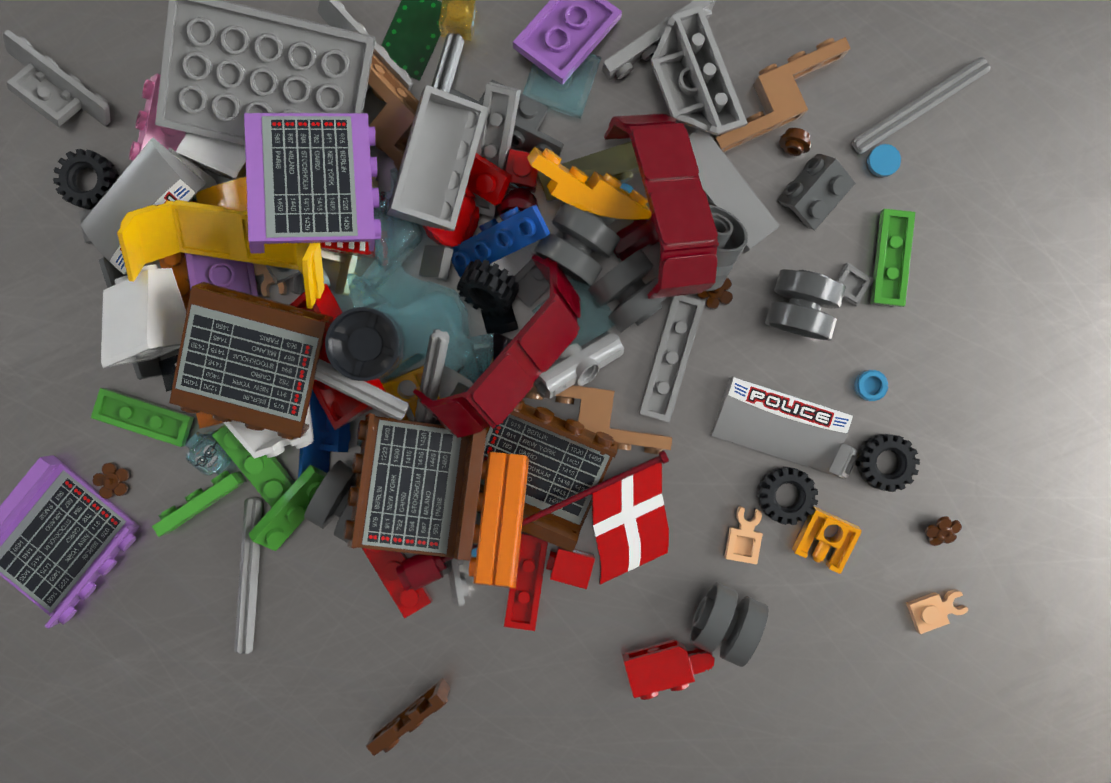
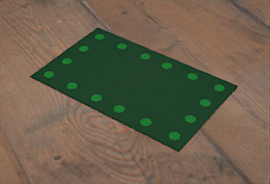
M401 0L381 46L385 48L389 57L400 68L404 69L410 77L420 81L453 7L438 0Z

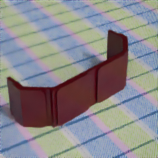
M668 114L613 116L609 123V128L604 134L605 140L631 139L661 246L658 283L647 294L648 299L697 294L710 289L716 281L718 262L716 254L717 247L719 246L718 233L706 193L702 188L698 175L699 169L687 129L683 123H676V119Z
M535 254L531 257L550 284V297L467 392L431 400L416 388L412 391L420 399L419 402L457 438L482 432L484 428L488 427L494 429L496 425L501 424L531 390L533 383L539 375L551 367L578 335L580 327L577 324V318L580 319L581 316L580 297L556 262L548 258L544 260Z

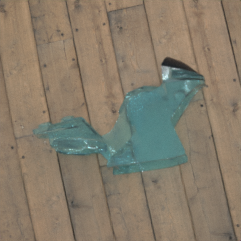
M397 168L390 169L391 190L379 192V208H373L374 219H380L381 239H375L376 259L361 277L352 273L347 275L353 308L367 307L385 312L392 316L404 331L406 338L405 356L399 367L393 373L384 377V380L392 379L425 359L429 337L433 330L440 329L442 332H447L450 336L444 366L453 369L474 384L512 339L498 333L471 337V316L455 290L430 281L419 280L405 272L402 264L422 241L423 234L419 224L387 215L399 172Z

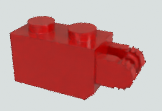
M677 640L622 654L633 697H640L641 700L654 698L659 695L658 692L663 690L680 691L688 688L689 683L695 682V674L705 672V670L709 671L715 662V657L712 656V653L697 647L686 650L684 644Z

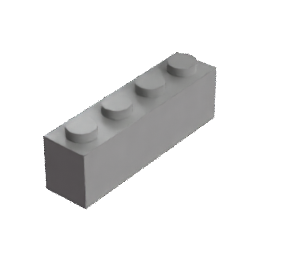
M697 129L689 135L698 165V175L702 188L706 193L709 205H714L730 212L743 224L748 234V242L743 249V252L746 253L779 228L780 225L710 134Z

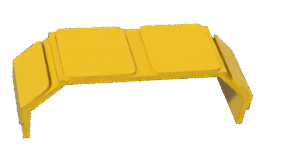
M167 200L164 204L158 206L150 205L128 212L121 221L120 229L117 232L128 280L134 282L145 264L182 252L299 270L304 277L308 309L313 308L316 299H320L324 291L320 243L264 244L265 253H251L248 240L247 210L242 212L229 210L222 206L181 200Z

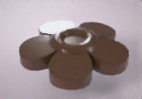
M726 278L720 288L712 291H703L702 293H697L700 299L708 298L706 306L709 309H717L720 302L728 305L732 301L733 295L727 291L731 288L732 283L729 278Z
M114 463L104 464L102 466L103 473H96L93 476V484L95 486H103L99 490L102 498L109 499L114 493L117 496H123L128 491V486L123 481L129 479V472L125 468L117 470Z
M944 516L938 519L936 525H929L925 533L929 537V543L933 546H938L943 541L949 544L957 539L956 533L962 529V525L958 520L951 521L948 516Z

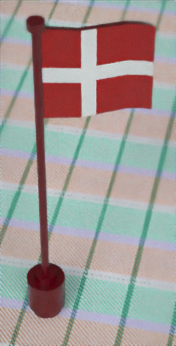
M662 450L658 452L659 456L524 518L522 526L592 494V525L600 558V585L667 554L669 527L662 496V463L669 462L666 452ZM472 544V550L478 547V544ZM416 554L402 561V565L396 567V571L404 589L408 591L413 588L416 591L443 578L442 571L447 569L445 562L454 558Z

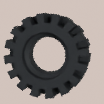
M75 149L76 154L71 151L66 153L67 160L59 159L58 163L62 164L61 169L54 168V173L59 174V178H53V182L59 185L56 191L58 194L63 195L62 199L80 208L90 210L98 204L117 181L115 177L119 176L117 170L112 168L114 164L102 155L88 149L86 151ZM85 168H92L97 174V183L89 191H81L76 184L77 175Z
M477 259L474 262L471 261L457 283V290L460 291L458 293L460 297H466L464 301L467 304H473L474 309L480 308L482 313L487 314L490 312L492 316H497V314L503 316L505 313H508L519 292V284L515 282L516 278L513 275H507L509 271L505 268L500 270L499 265L496 263L492 266L487 260H484L482 263L480 259Z
M890 434L875 435V438L866 440L867 444L860 447L859 450L862 453L857 458V461H860L857 469L859 472H862L861 478L867 481L871 487L889 492H896V489L903 490L906 488L905 484H912L914 481L912 476L918 475L919 472L915 468L916 465H920V459H916L915 455L918 452L915 448L911 447L912 443L909 440H904V437ZM891 450L898 456L899 466L894 473L884 475L877 467V458L882 452Z
M777 467L772 469L773 472L765 474L764 481H760L758 485L760 486V491H757V497L760 499L758 502L759 506L768 517L780 524L796 525L798 521L804 522L807 520L806 516L808 514L812 515L814 513V510H812L813 506L818 504V500L815 499V495H818V489L814 488L815 482L808 477V474L795 468ZM790 483L798 489V501L792 507H781L776 500V492L781 485Z

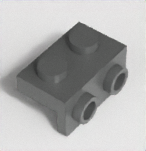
M816 154L815 157L806 163L805 168L796 179L786 186L778 201L781 205L791 208L807 228L815 231L856 183L836 158Z

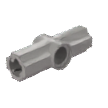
M606 331L582 346L577 343L568 346L559 356L558 360L535 380L534 385L537 392L543 399H551L576 383L579 386L589 383L597 375L600 368L623 355L624 347L621 344L620 337L613 331L611 333Z

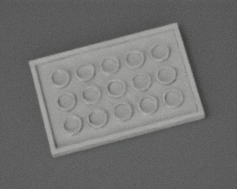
M169 0L155 125L245 145L244 113H363L376 37L225 0Z

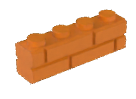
M488 452V459L483 460L481 479L485 480L484 492H479L477 511L481 512L480 525L475 524L473 544H478L476 557H471L469 563V577H474V584L516 588L529 459L525 455Z

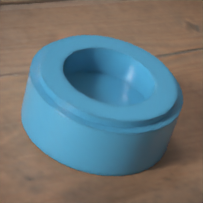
M889 144L877 146L867 157L869 171L881 178L895 173L901 164L899 151Z
M863 371L855 379V392L865 401L880 400L888 391V380L880 371Z

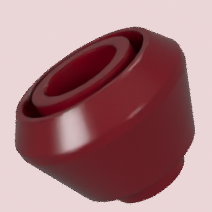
M525 188L513 189L507 193L501 204L498 205L497 213L501 218V214L515 207H518L520 212L533 205L538 207L537 199L534 194Z

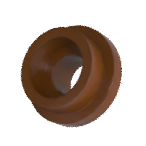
M788 128L785 134L780 137L779 145L787 154L799 156L810 150V134L800 128Z

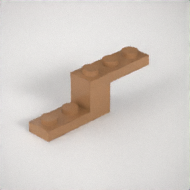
M846 37L836 42L834 38L827 39L816 46V51L807 55L805 51L798 52L787 59L788 63L777 67L776 64H772L759 71L760 76H758L753 86L766 115H764L763 111L758 112L746 119L748 123L746 126L718 135L714 141L723 152L728 151L801 118L808 111V108L795 79L843 58L851 49Z
M373 53L368 84L372 87L373 94L387 104L369 127H375V146L379 150L384 151L394 161V166L399 171L419 101Z
M533 383V387L524 398L543 400ZM572 385L556 395L555 402L574 404L575 398L580 399L578 422L584 425V429L594 433L604 432L612 436V439L619 443L618 449L631 451L632 445L644 446V452L650 454H658L663 449L671 450L673 437L610 428L615 391Z

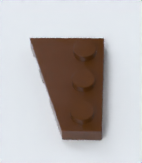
M443 678L371 736L366 745L367 749L373 756L382 750L385 753L390 751L400 741L399 738L406 732L411 733L422 724L425 718L437 712L448 702L447 696L451 687Z

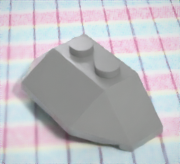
M702 5L673 14L650 61L671 117L675 118L676 122L716 136L746 126L748 124Z

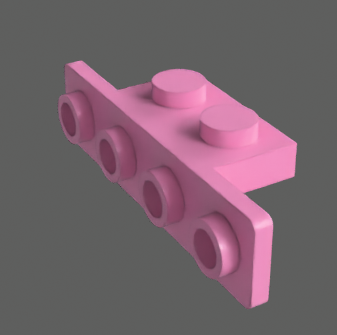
M160 74L153 75L150 80L146 79L144 83L142 98L146 99L144 111L140 110L137 115L135 128L140 130L138 141H133L131 145L129 160L133 161L152 138H155L167 150L170 147L176 151L185 137L186 132L155 125Z

